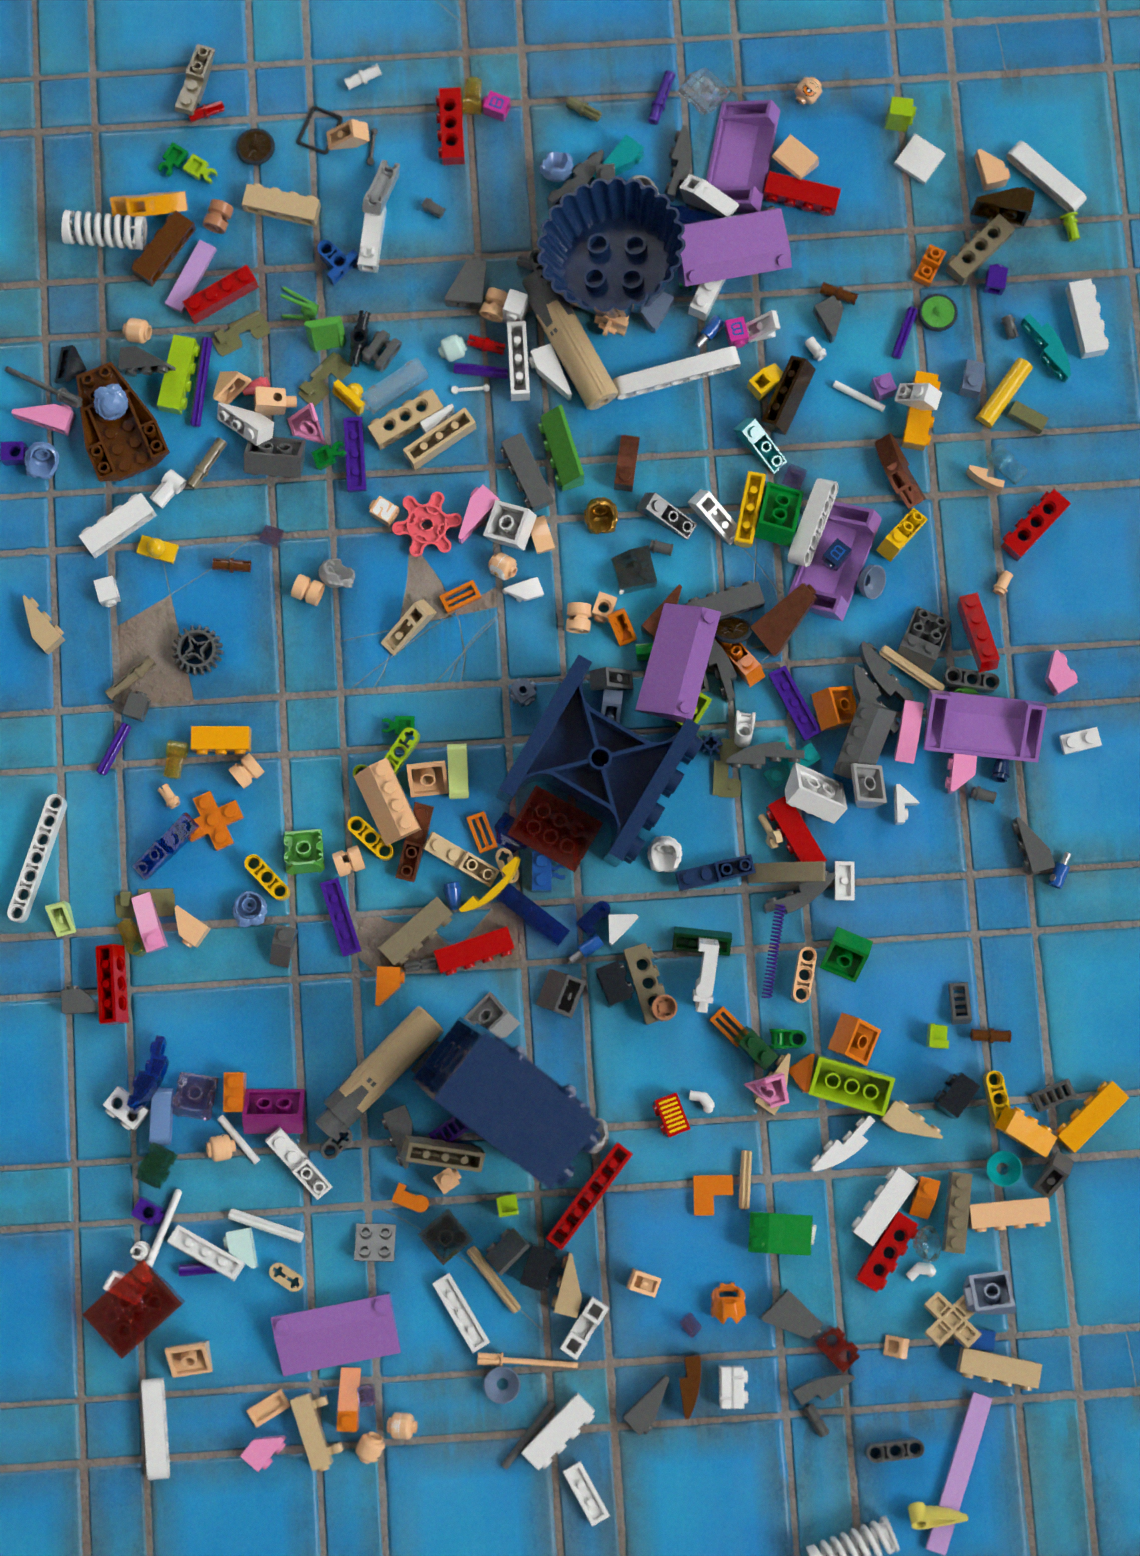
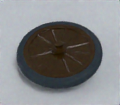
M259 128L243 132L236 143V151L239 158L249 165H261L267 162L275 150L272 136L267 131Z
M738 617L720 619L715 638L720 642L728 644L741 643L750 637L752 633L751 625L746 620Z

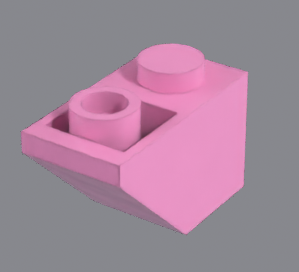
M1056 650L1051 655L1045 677V682L1054 696L1059 695L1078 683L1077 674L1073 669L1069 668L1066 656L1060 653L1059 650Z
M954 753L951 758H948L947 769L950 772L949 777H946L945 788H948L947 794H952L975 776L977 756Z
M279 1435L255 1438L240 1457L257 1472L261 1468L266 1470L273 1461L270 1457L275 1452L279 1454L285 1447L284 1440L287 1437Z

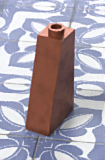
M802 583L751 626V629L773 656H778L817 600L815 595L817 591L811 584Z

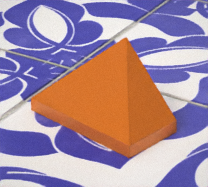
M625 608L607 615L620 647L637 640Z
M812 1053L789 1068V1074L802 1093H809L815 1054Z

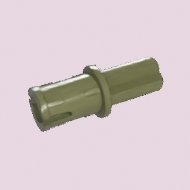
M570 96L567 100L568 104H566V107L575 110L580 116L584 115L596 122L600 120L602 113L589 106L587 102H581L573 96Z

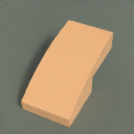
M969 465L966 474L973 481L992 491L999 493L1002 491L1005 483L1004 480L988 477V469Z
M545 516L536 517L530 533L536 553L541 554L555 550Z

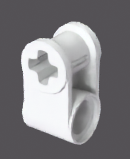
M736 710L734 742L737 746L745 748L751 744L756 712L749 714Z

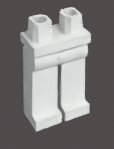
M699 937L698 950L703 951L700 976L695 982L692 996L693 1001H696L695 1011L707 1013L708 1004H713V988L719 942L715 939Z

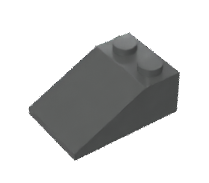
M507 1228L500 1235L502 1240L498 1244L493 1242L486 1249L488 1254L485 1257L500 1275L530 1247V1243L515 1228L512 1230Z

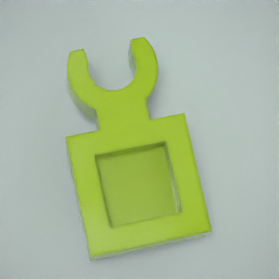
M195 154L191 155L183 167L184 172L197 180L204 177L208 184L213 183L208 178L209 175L218 176L215 169L208 168V162Z

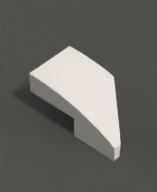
M538 577L516 583L502 590L504 594L508 593L517 598L518 602L522 600L528 601L544 595Z

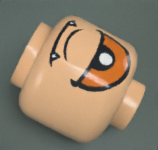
M812 76L810 78L804 77L795 88L796 100L802 105H805V103L809 105L814 104L822 93V84Z

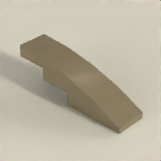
M825 862L755 863L756 873L748 875V883L823 882L825 881Z

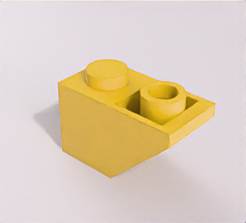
M775 363L763 368L748 381V390L760 401L777 387L783 371Z

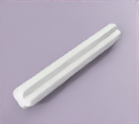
M231 1209L228 1214L230 1220L298 1243L302 1242L304 1233L236 1209Z

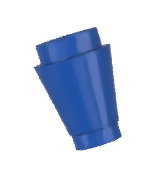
M459 881L444 884L443 892L450 910L461 908L462 886L459 885Z

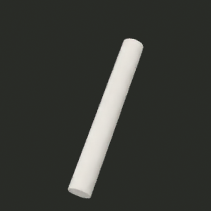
M835 381L833 388L883 412L886 406L838 381Z
M224 1115L220 1116L217 1119L218 1122L253 1164L258 1163L260 1158Z

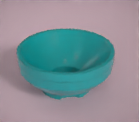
M998 1151L988 1159L986 1173L990 1181L997 1186L1009 1187L1020 1179L1022 1164L1014 1153ZM999 1163L1007 1165V1172L1003 1175L999 1174L996 1170Z

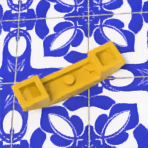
M514 857L501 869L506 876L482 899L479 900L477 896H472L459 910L465 912L480 908L499 896L514 878L521 859Z

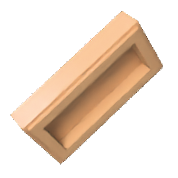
M280 1389L246 1411L257 1428L291 1407V1404L283 1390Z

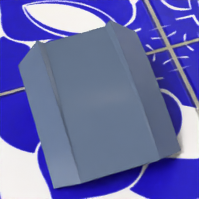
M1008 1270L966 1277L963 1293L966 1308L969 1311L987 1315L1016 1313Z

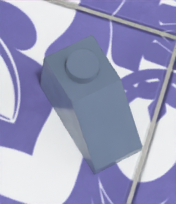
M970 359L966 360L958 395L977 399L984 378L985 363Z
M604 689L601 714L619 724L623 691Z

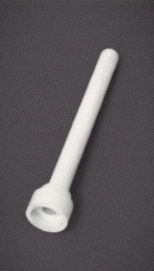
M176 1189L173 1193L146 1263L136 1274L137 1278L148 1282L152 1280L154 1275L152 1274V1267L182 1195L180 1189Z

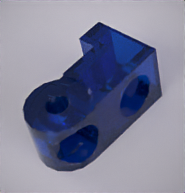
M606 901L597 902L576 924L591 937L596 932L593 927L610 914V905Z

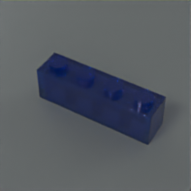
M510 883L497 897L501 904L555 946L559 947L569 935L570 930Z

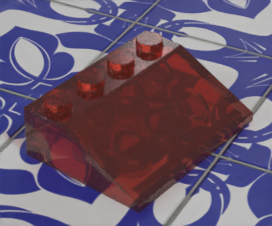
M536 785L507 835L575 873L600 832L603 822Z
M143 1259L82 1315L117 1355L123 1359L185 1301Z

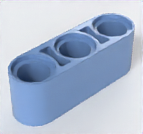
M153 1087L150 1145H171L174 1107L173 1088Z

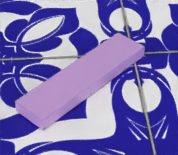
M199 240L165 302L166 306L183 313L185 307L182 301L193 295L217 251L216 247Z

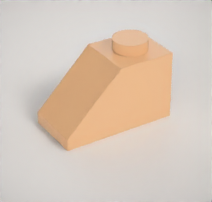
M350 119L326 132L329 150L357 148L370 141L368 124L354 119Z
M982 149L977 150L974 159L983 190L987 191L1004 187L1010 178L1009 170L1005 168L1004 162Z
M176 905L174 909L178 933L183 938L181 942L190 948L193 945L198 948L211 928Z

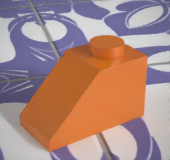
M377 966L375 1006L381 1007L401 988V983L404 984L405 972H402L401 967Z
M918 1176V1183L914 1189L908 1214L928 1219L935 1204L941 1181Z

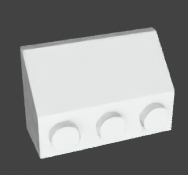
M796 762L794 763L784 790L786 803L792 807L804 810L808 814L820 817L824 821L835 824L847 810L843 783Z

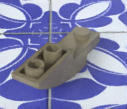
M197 44L186 71L185 82L175 104V111L193 116L197 105H200L213 63L214 48Z

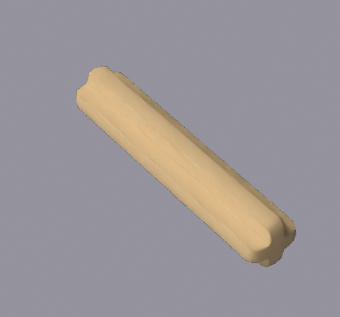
M747 1150L741 1151L740 1209L750 1208L752 1152Z

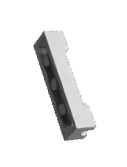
M386 160L381 161L370 189L363 198L362 212L381 215L399 177V163H395L394 167H389Z

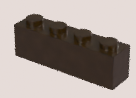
M791 355L761 420L770 432L786 435L816 370L806 358Z

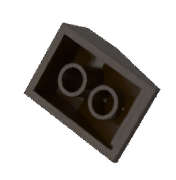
M1016 187L979 196L975 200L970 215L990 219L1000 214L1009 223L1024 226L1032 211L1035 191L1027 187Z

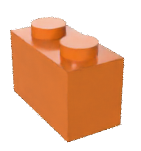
M224 1072L223 1112H243L247 1073Z

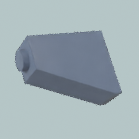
M663 291L651 306L643 307L642 311L638 313L652 333L655 334L674 303V297Z

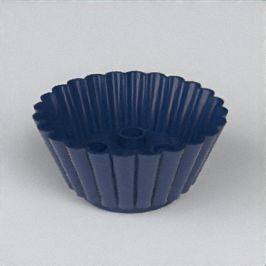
M618 176L611 178L609 181L598 178L591 185L580 184L576 187L574 193L564 194L560 199V205H554L550 208L548 213L549 219L543 221L540 227L543 235L537 239V246L541 250L537 260L544 267L542 275L551 282L553 291L564 296L567 302L587 312H591L599 317L606 315L609 318H616L619 315L621 317H628L631 313H640L643 307L651 306L673 279L674 273L682 263L681 254L686 246L685 240L682 238L685 227L678 221L680 213L677 208L670 207L669 197L663 194L658 195L656 187L652 185L643 186L638 179H630L626 182L622 177Z

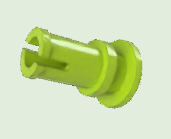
M1069 212L1059 217L1060 220H1064L1063 226H1066L1069 242L1081 239L1077 227L1078 219H1075L1078 212Z

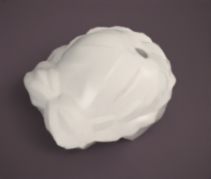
M671 836L654 838L650 846H648L647 852L651 870L656 872L677 871L681 862L682 848L675 838Z

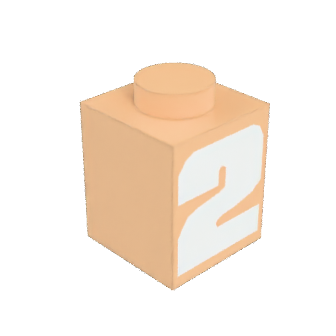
M381 496L377 500L374 499L369 506L371 517L388 527H391L400 513L398 506Z

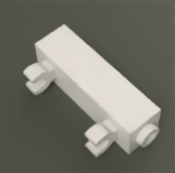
M386 205L380 216L365 212L358 258L359 271L378 273Z

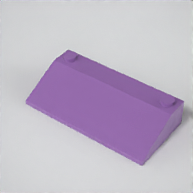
M772 100L722 102L706 181L739 204L735 212L753 213L759 212L761 209L780 115V109Z
M781 208L684 224L685 231L682 238L685 240L686 246L681 254L682 263L678 267V280L684 286L792 268L790 246Z
M834 501L811 564L808 567L799 565L788 595L802 583L811 584L817 591L815 594L817 600L809 612L843 622L857 586V578L863 570L882 520L879 514L874 509ZM838 538L850 547L852 552L843 565L835 571L834 569H828L823 564L822 556Z
M664 603L635 711L683 723L687 718L693 720L721 615L720 611L705 607Z
M929 689L924 750L1038 763L1047 706L1039 701Z
M391 1293L271 1317L283 1376L401 1353Z

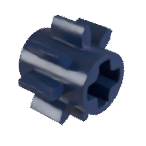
M712 732L709 733L708 737L702 735L704 740L702 754L708 752L710 757L714 751L719 754L720 751L717 746L723 745L722 742H718L720 735L712 736ZM709 740H712V743L716 744L713 745V748H709V745H706L708 744Z

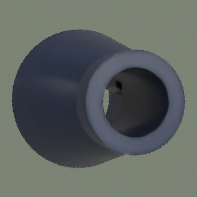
M997 758L991 771L993 781L1007 782V779L1010 777L1009 759Z

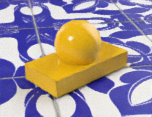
M337 379L333 383L332 393L356 415L360 416L364 412L365 403L360 400L364 395L362 386L358 383H351L346 387Z
M142 535L136 553L174 564L179 546L159 538Z

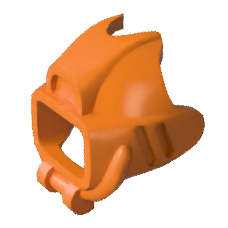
M735 1282L731 1284L720 1283V1287L715 1288L711 1293V1317L715 1316L722 1324L729 1317H732L737 1324L743 1316H746L745 1292L735 1286ZM724 1291L736 1292L737 1297H719V1294Z

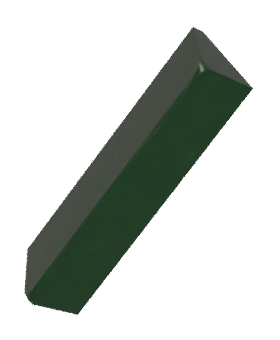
M674 927L672 950L703 953V951L698 950V938L700 937L718 940V955L730 956L731 932Z

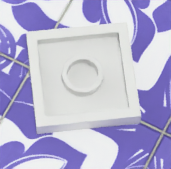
M915 134L895 161L894 166L925 185L946 153Z

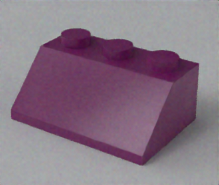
M246 1089L242 1114L244 1134H272L279 1127L286 1134H303L305 1089Z

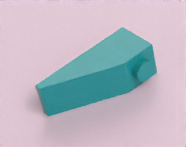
M626 134L603 164L614 163L615 176L632 169L635 164H640L644 158V147ZM596 172L593 175V181L596 179Z

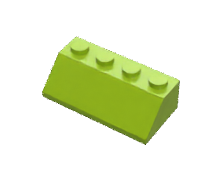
M818 1054L808 1094L885 1117L895 1078L888 1074Z

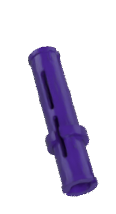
M670 70L664 72L656 98L652 101V109L647 119L650 124L657 125L662 111L666 108L665 103L676 76Z

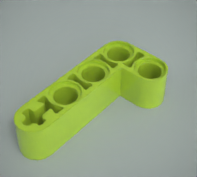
M405 728L384 757V759L387 758L393 764V770L396 775L420 741V733L414 728ZM407 733H413V736L415 737L414 740H409L407 742V740L409 739ZM401 742H407L410 747L408 748L406 745L401 744ZM402 747L404 755L398 758L395 751L397 748ZM357 765L353 770V777L359 772L360 769L366 768L368 766Z

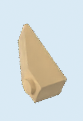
M424 599L415 602L382 640L381 644L395 656L428 624L437 612Z

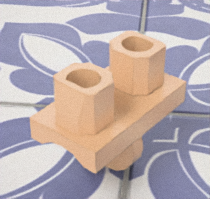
M596 315L594 323L604 330L603 336L607 337L608 333L614 335L618 333L624 336L627 331L629 316L621 317L619 315L616 318H609L606 315L603 317Z

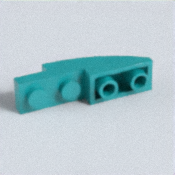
M1029 313L1021 322L1023 331L1033 337L1035 344L1039 348H1043L1040 354L1043 364L1049 366L1054 371L1055 377L1065 383L1071 376L1068 356L1060 338L1048 322L1041 326Z

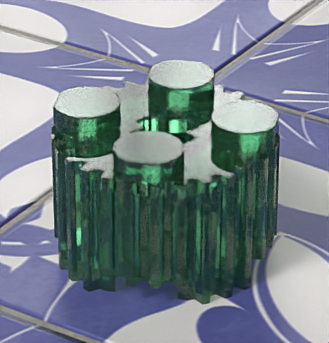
M153 1142L148 1148L150 1153L146 1154L137 1169L138 1174L136 1178L154 1188L161 1189L163 1183L167 1181L171 1173L169 1169L176 1162L178 1155Z

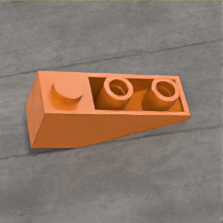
M715 639L729 657L735 671L749 687H752L765 677L761 664L741 643L728 644Z

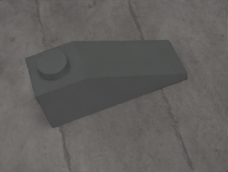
M667 1374L623 1415V1418L639 1436L642 1433L646 1435L654 1427L652 1423L655 1421L670 1379Z

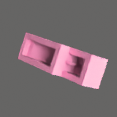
M904 701L894 754L895 761L914 764L924 703Z

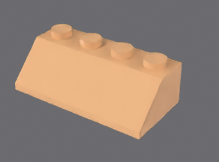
M387 758L366 767L354 775L386 846L421 830L392 765Z

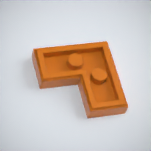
M733 1175L693 1176L694 1216L714 1215V1195H733Z

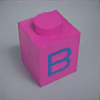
M490 91L488 96H484L481 106L483 107L484 115L504 122L511 107V98Z
M744 317L725 320L724 329L729 347L741 348L748 343L749 336Z

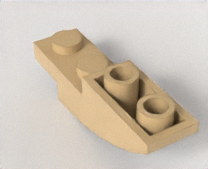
M431 832L422 848L441 861L488 887L492 886L500 871L435 832Z

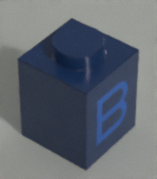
M837 538L823 554V564L828 569L837 571L851 555L852 549Z

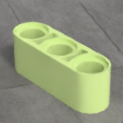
M467 743L447 744L449 798H469Z

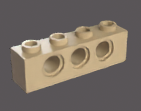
M433 389L429 391L424 390L418 394L417 398L405 401L400 408L388 411L383 418H376L371 421L368 430L379 449L382 450L420 428V421L444 407ZM421 405L426 407L422 412L416 410ZM403 415L410 416V419L407 421H402L400 418ZM388 424L394 426L390 431L384 429Z

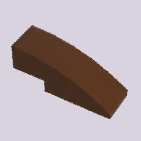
M700 1354L684 1356L686 1376L679 1377L685 1420L690 1418L699 1394L701 1383Z

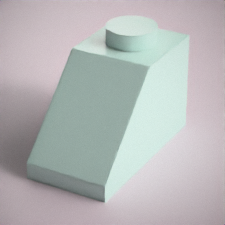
M252 1227L225 1232L226 1236L223 1237L225 1249L228 1248L229 1253L249 1267H258Z

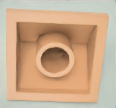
M791 134L772 156L774 160L799 180L819 165V157Z
M445 760L406 765L411 798L449 793Z
M209 1340L165 1348L173 1378L212 1372Z

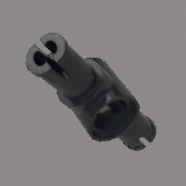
M364 310L359 311L357 325L354 326L350 333L351 352L347 364L352 367L353 364L355 365L354 367H359L362 351L368 345L367 336L369 329L367 327L371 313L365 311V315ZM357 336L364 337L360 342L355 341Z

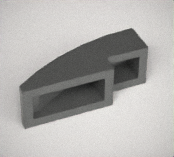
M852 1373L824 1375L806 1381L791 1391L799 1403L804 1405L817 1395L824 1401L856 1378Z

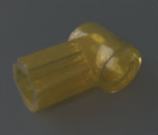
M477 77L466 78L462 114L481 115L482 79Z
M168 740L164 777L181 779L184 759L188 755L189 743Z
M133 918L119 922L116 926L126 944L127 951L135 957L144 956L146 949ZM136 943L141 944L138 952L133 951V946Z

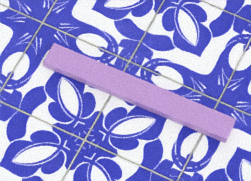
M972 1392L938 1506L957 1511L960 1509L993 1400L990 1397ZM955 1524L931 1528L925 1548L946 1556Z

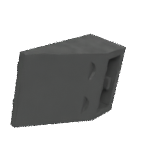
M916 606L897 653L929 674L936 662L951 621Z

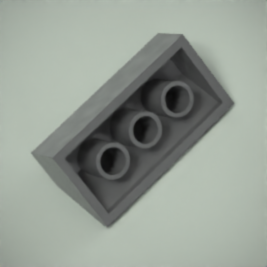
M860 698L834 765L833 773L852 780L850 764L876 765L896 711Z

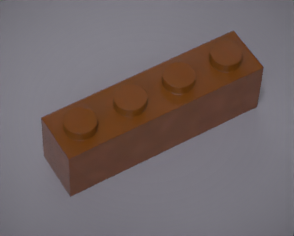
M176 210L173 214H170L162 229L156 231L152 242L144 247L142 255L132 263L131 269L134 275L153 287L196 231L194 222Z

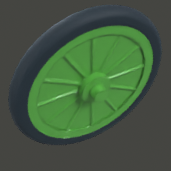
M932 294L921 302L918 315L921 323L926 328L940 332L954 325L958 311L956 304L950 297L943 294Z

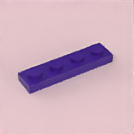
M343 418L345 451L347 452L345 455L347 491H367L363 418Z
M786 665L769 673L768 676L803 741L820 734L822 731Z
M339 878L320 883L342 956L346 957L361 952L362 950Z

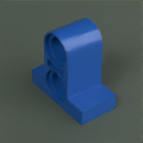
M322 240L317 246L320 259L331 269L327 273V277L333 286L358 263L359 254L354 249L345 255L329 240ZM324 249H330V250H331V251H330L329 253H327V254L322 253V251H323ZM338 261L344 262V264L341 266L335 265Z

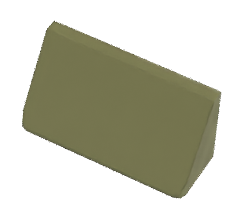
M1015 401L1007 415L1008 418L1039 435L1049 419L1018 401Z

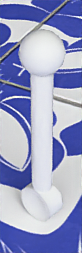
M488 384L480 387L458 388L453 386L451 388L453 394L463 391L484 390L487 392L490 390Z

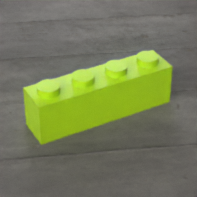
M173 334L167 363L174 366L176 370L168 371L163 376L157 407L160 411L182 415L183 409L185 410L187 407L186 395L187 392H190L192 385L190 378L196 369V364L194 363L195 356L198 357L200 352V346H198L195 338Z

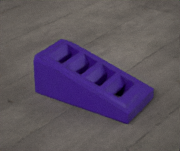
M453 1116L428 1133L431 1139L439 1140L435 1135L439 1132L444 1141L452 1142L471 1128L459 1120L464 1128L460 1130L455 1122L458 1118ZM449 1124H452L457 1131L455 1135L449 1128ZM443 1128H445L451 1136L449 1139H447V1137L443 1133Z

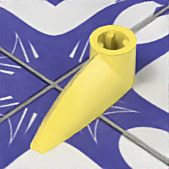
M914 1502L908 1506L911 1526L916 1530L968 1521L967 1514L951 1508L925 1506L922 1502Z

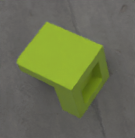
M934 1023L928 1024L926 1047L949 1049V1041H947L948 1027L945 1025H935Z
M516 1194L496 1197L499 1217L519 1214Z

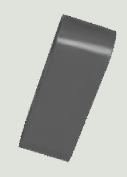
M958 667L948 668L942 676L943 684L947 687L956 689L968 688L981 693H992L1000 684V679L996 674L988 672L979 673L976 670ZM948 674H954L956 681H950ZM967 677H973L975 679V684H969L967 682ZM987 679L992 680L994 687H988L985 681Z
M915 1437L875 1441L868 1443L865 1447L866 1457L874 1463L919 1458L925 1451L924 1444ZM916 1442L919 1444V1449L917 1452L912 1453L910 1452V1445ZM893 1445L899 1446V1452L896 1455L890 1454V1448ZM874 1447H878L880 1450L877 1457L870 1456V1450Z

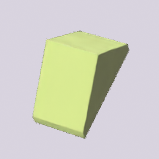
M62 901L45 906L57 937L76 932L70 903Z

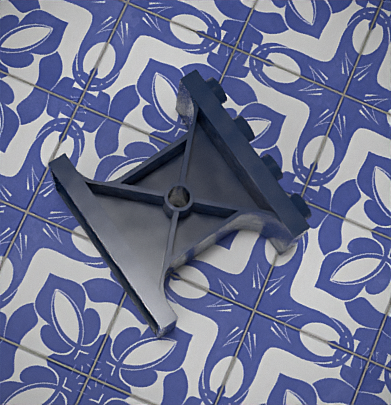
M578 655L500 786L496 798L510 805L516 793L525 785L537 781L549 783L602 814L608 820L612 831L610 847L602 860L614 867L618 866L622 861L631 864L632 861H635L646 842L637 836L641 828L643 827L648 831L652 827L654 828L665 809L664 806L657 803L660 795L662 794L669 798L684 777V773L676 769L681 761L688 765L698 753L704 740L695 736L700 725L688 718L669 740L651 742L593 709L586 702L583 695V680L592 662ZM591 758L600 759L603 766H596Z

